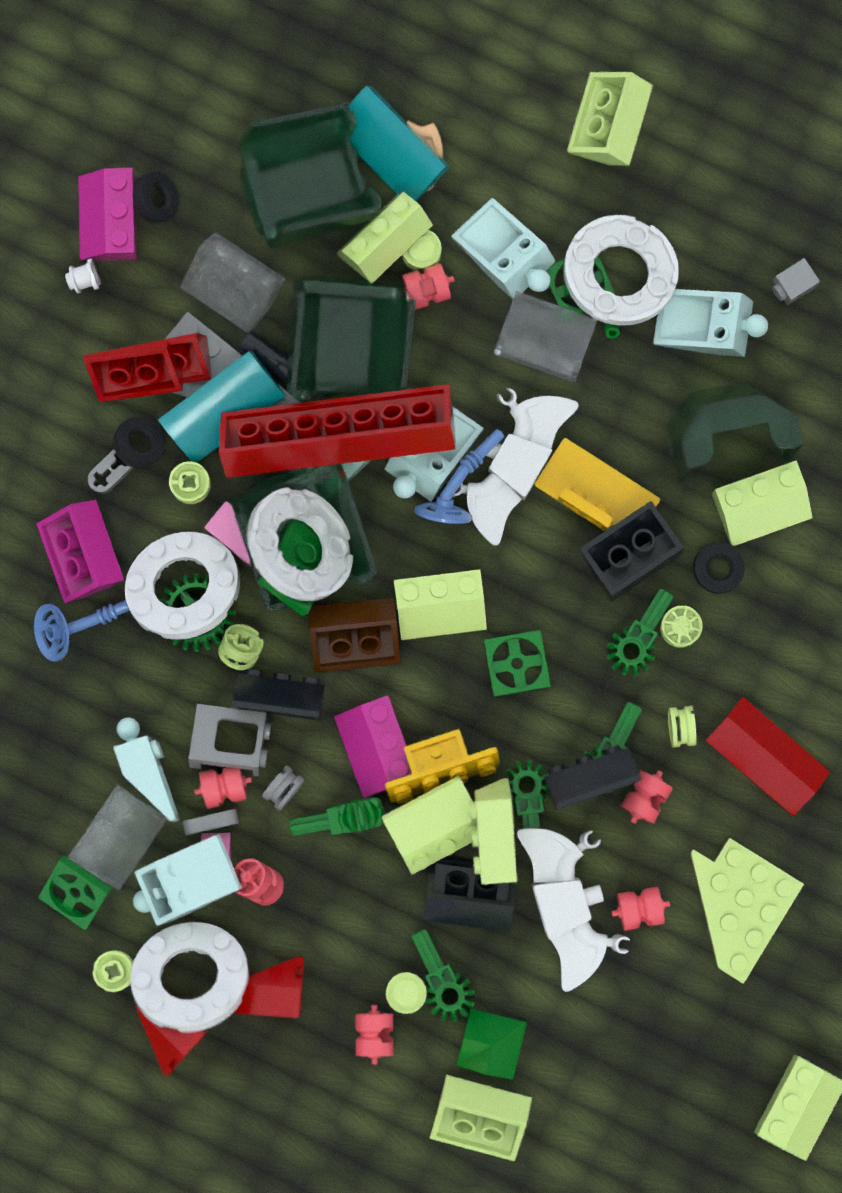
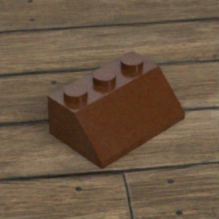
M394 597L311 606L308 618L315 672L401 664Z

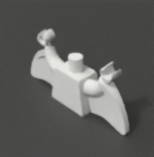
M506 388L511 394V398L507 402L503 400L500 394H497L498 401L511 408L510 414L515 420L513 435L508 434L502 445L498 443L486 455L493 459L488 469L490 474L479 483L468 482V485L461 483L456 493L452 496L456 497L461 493L467 494V507L469 514L472 516V521L482 536L493 546L499 545L508 515L521 500L526 499L548 461L558 429L578 409L576 401L557 396H540L517 404L516 393L513 389Z
M541 828L519 829L517 837L532 862L534 883H531L544 930L547 938L552 941L559 954L561 986L564 991L568 992L585 982L596 971L603 960L606 947H611V949L621 954H626L629 951L618 947L621 940L630 941L628 937L615 934L612 938H608L606 934L597 933L592 929L588 922L592 919L588 906L604 901L602 891L599 885L583 889L580 879L575 877V864L584 855L582 852L585 849L596 848L601 840L597 839L590 845L587 842V837L593 831H587L580 836V843L575 845L567 837L551 830Z

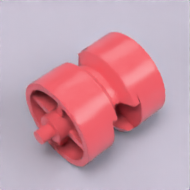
M441 263L425 268L424 273L416 270L402 275L405 288H403L404 291L399 292V297H406L412 310H417L428 306L431 300L439 303L451 299L449 286L450 282L455 280L453 276L448 277L445 275Z
M225 767L221 774L212 769L199 772L201 785L194 792L195 795L201 794V797H204L207 809L215 808L223 804L225 798L234 803L247 800L245 787H247V783L252 782L251 777L245 778V775H242L241 769Z
M640 770L639 774L642 780L633 783L634 791L627 793L620 806L631 812L630 815L633 816L631 819L632 823L636 824L638 819H643L654 824L661 811L659 804L666 802L673 788L663 782L661 778L663 772L658 770L656 775H650Z
M245 859L234 868L242 889L235 891L239 895L262 906L275 903L282 895L284 881L278 871L255 859Z
M658 886L645 888L639 896L634 891L617 893L618 907L617 910L612 911V916L621 918L624 931L639 928L641 922H645L648 926L665 924L664 910L665 907H670V902L661 899Z
M371 1005V1011H368V1013L355 1014V1030L360 1033V1037L355 1039V1056H369V1059H372V1064H377V1059L380 1056H393L394 1042L393 1038L389 1036V1033L393 1030V1013H380V1011H377V1005Z

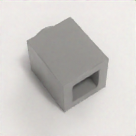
M803 258L776 275L772 281L774 284L772 289L780 301L784 300L789 305L815 289L820 281L806 259Z

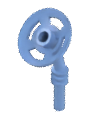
M496 429L475 451L471 450L469 455L464 457L465 460L462 459L460 461L461 465L440 496L437 497L436 502L417 505L414 512L432 521L451 524L469 523L472 519L471 514L453 505L454 499H452V496L468 473L472 474L474 469L479 467L478 464L481 465L483 463L482 459L504 438L502 432Z
M126 600L115 605L110 603L108 608L103 606L102 610L100 608L96 610L97 613L70 623L66 622L64 615L55 605H42L37 610L34 619L35 639L41 653L50 661L62 660L68 651L69 635L100 623L105 625L107 624L106 621L112 622V618L118 619V615L130 611ZM50 611H52L53 615H50V616L47 618V620H45L46 615H47ZM46 637L52 642L51 647L48 645Z

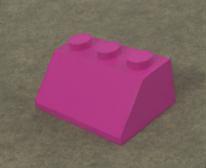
M133 168L101 169L78 176L80 261H87L91 258L93 261L138 260L137 214L133 200V187L136 182V176Z
M96 500L70 504L36 523L64 604L107 590L124 581Z
M388 695L334 716L363 798L386 791L385 783L412 774L403 748L406 747Z

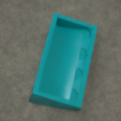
M365 86L332 126L340 137L396 194L404 192L416 202L450 168L429 144L371 86Z
M250 350L158 419V421L192 462L197 463L219 447L221 413L271 407L286 395L254 352Z

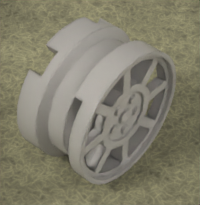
M288 765L283 768V772L276 776L262 795L266 801L271 800L275 803L274 807L279 811L285 807L305 781L302 776L293 774V769Z

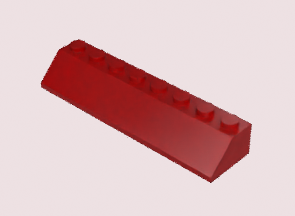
M449 384L221 413L219 455L226 478L456 450L455 423Z

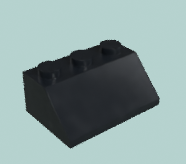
M650 501L579 548V551L596 581L612 602L683 555L684 547L655 505Z
M251 669L245 670V674L238 673L232 699L233 708L321 721L325 685L320 684V679L303 677L302 682L292 681L291 675L274 673V678L262 677L263 671Z
M616 745L603 750L604 756L593 759L592 754L576 759V766L566 769L564 764L547 769L549 775L544 776L543 779L554 810L642 780L629 749L621 750L620 746Z
M444 857L431 864L429 868L423 921L510 932L516 882L482 884L481 875L474 872V860Z

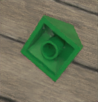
M470 1008L456 1066L485 1075L513 1080L527 1022Z

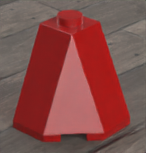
M304 956L295 957L250 975L248 985H246L242 996V1002L233 1013L299 1018L302 1010Z
M135 1006L162 1072L166 1076L179 1065L209 1032L208 1029L195 1032H179V1029L166 1026L162 1028L151 1022L141 1012L139 1007Z

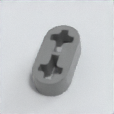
M114 449L89 473L88 484L96 493H108L134 468L128 465L124 467L121 464L113 470L112 467L118 462L115 458L117 454ZM110 470L112 473L106 478L108 484L105 487L101 484L96 487L97 480L95 476L97 474L104 476Z
M236 809L183 821L185 836L239 824Z

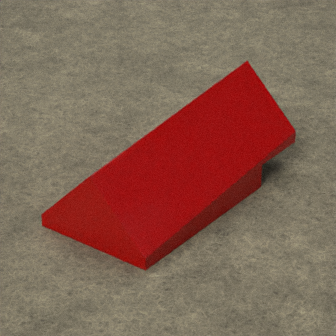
M199 333L84 355L83 357L99 402L180 392L183 389L184 383L211 380L212 377L207 336Z
M744 697L737 702L705 740L723 755L731 765L792 816L817 793L830 774L829 770Z

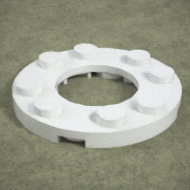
M625 215L602 217L584 226L574 236L567 250L563 269L565 284L575 303L591 317L612 325H634L647 321L660 313L674 293L679 272L675 251L663 233L653 225L648 226L635 220V217ZM616 246L634 250L641 255L647 265V283L640 291L629 296L620 297L612 292L605 291L599 286L593 273L594 260L600 252L609 247Z
M290 487L272 492L263 498L252 511L247 529L249 550L256 569L278 592L297 600L315 601L329 596L345 583L353 563V555H350L348 543L351 537L343 519L329 502L309 490H290ZM296 519L303 521L319 537L322 546V559L314 570H298L295 566L289 565L281 556L282 552H279L277 547L279 539L276 531L284 520Z
M198 532L174 533L152 542L136 557L125 581L126 602L135 620L145 630L159 634L162 638L166 639L192 638L213 629L227 617V611L234 600L237 601L240 591L239 569L229 549L216 538ZM182 560L195 561L197 564L204 566L209 573V585L206 593L197 602L187 607L174 608L164 605L157 599L155 583L160 578L161 572L165 567L168 568L170 564Z
M186 922L163 929L142 946L133 962L130 981L137 1006L151 1022L162 1028L166 1026L179 1029V1032H195L219 1024L237 1009L242 1002V996L249 982V969L242 947L227 931L208 923ZM189 951L209 955L217 964L218 975L212 989L202 997L192 1000L177 999L169 995L162 987L161 975L163 968L175 955Z

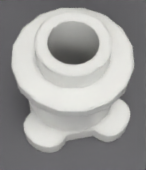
M92 258L87 260L88 263L86 265L76 268L69 266V273L65 274L70 290L75 289L77 294L81 293V289L93 286L96 290L101 285Z

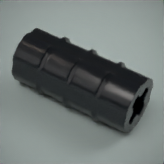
M253 330L248 333L238 348V352L243 355L252 350L272 377L277 378L284 384L289 380L299 364L288 353H284L277 348V345H273L265 337L260 336Z

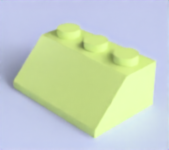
M590 72L567 152L607 165L629 166L653 85L632 72Z
M402 192L397 194L337 252V255L372 284L433 224L421 205Z
M797 460L717 488L712 492L729 543L733 546L813 518L807 487Z
M480 570L394 580L401 640L487 630Z
M459 776L381 817L411 874L425 869L429 865L472 843V829H477V819H471L470 802H472V799Z
M505 778L476 790L475 801L470 802L471 819H477V829H472L473 847L479 848V856L473 857L474 872L481 875L482 884L517 882L512 799L509 780Z
M794 1054L754 1133L806 1161L842 1093V1080Z
M447 1075L430 1139L515 1161L527 1125L532 1098Z

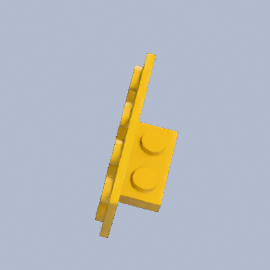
M567 438L562 440L534 483L536 488L603 531L608 530L648 502L652 501L655 507L660 502L659 497Z
M457 729L403 747L412 774L387 782L385 787L391 803H407L413 800V796L421 793L425 794L457 776L460 777L464 784L469 780V777L478 774L484 777L495 773L496 768L501 767L497 748L493 747L468 756L460 730Z

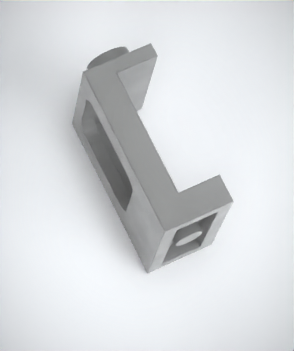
M197 704L189 752V767L201 769L202 764L246 769L253 770V776H259L260 767H266L268 750H263L264 740L270 739L272 723L267 722L266 712ZM222 720L257 725L258 733L255 752L252 755L217 751L214 747L218 723Z

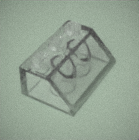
M214 232L199 246L180 288L246 333H249L251 330H255L271 307L286 279L217 232Z
M516 291L494 354L575 383L597 320Z
M116 785L68 858L92 875L120 890L168 818L122 786Z

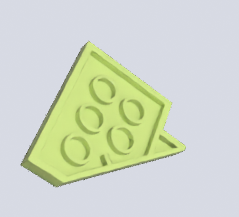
M728 838L714 862L692 849L690 855L717 968L744 984L804 884L736 841Z

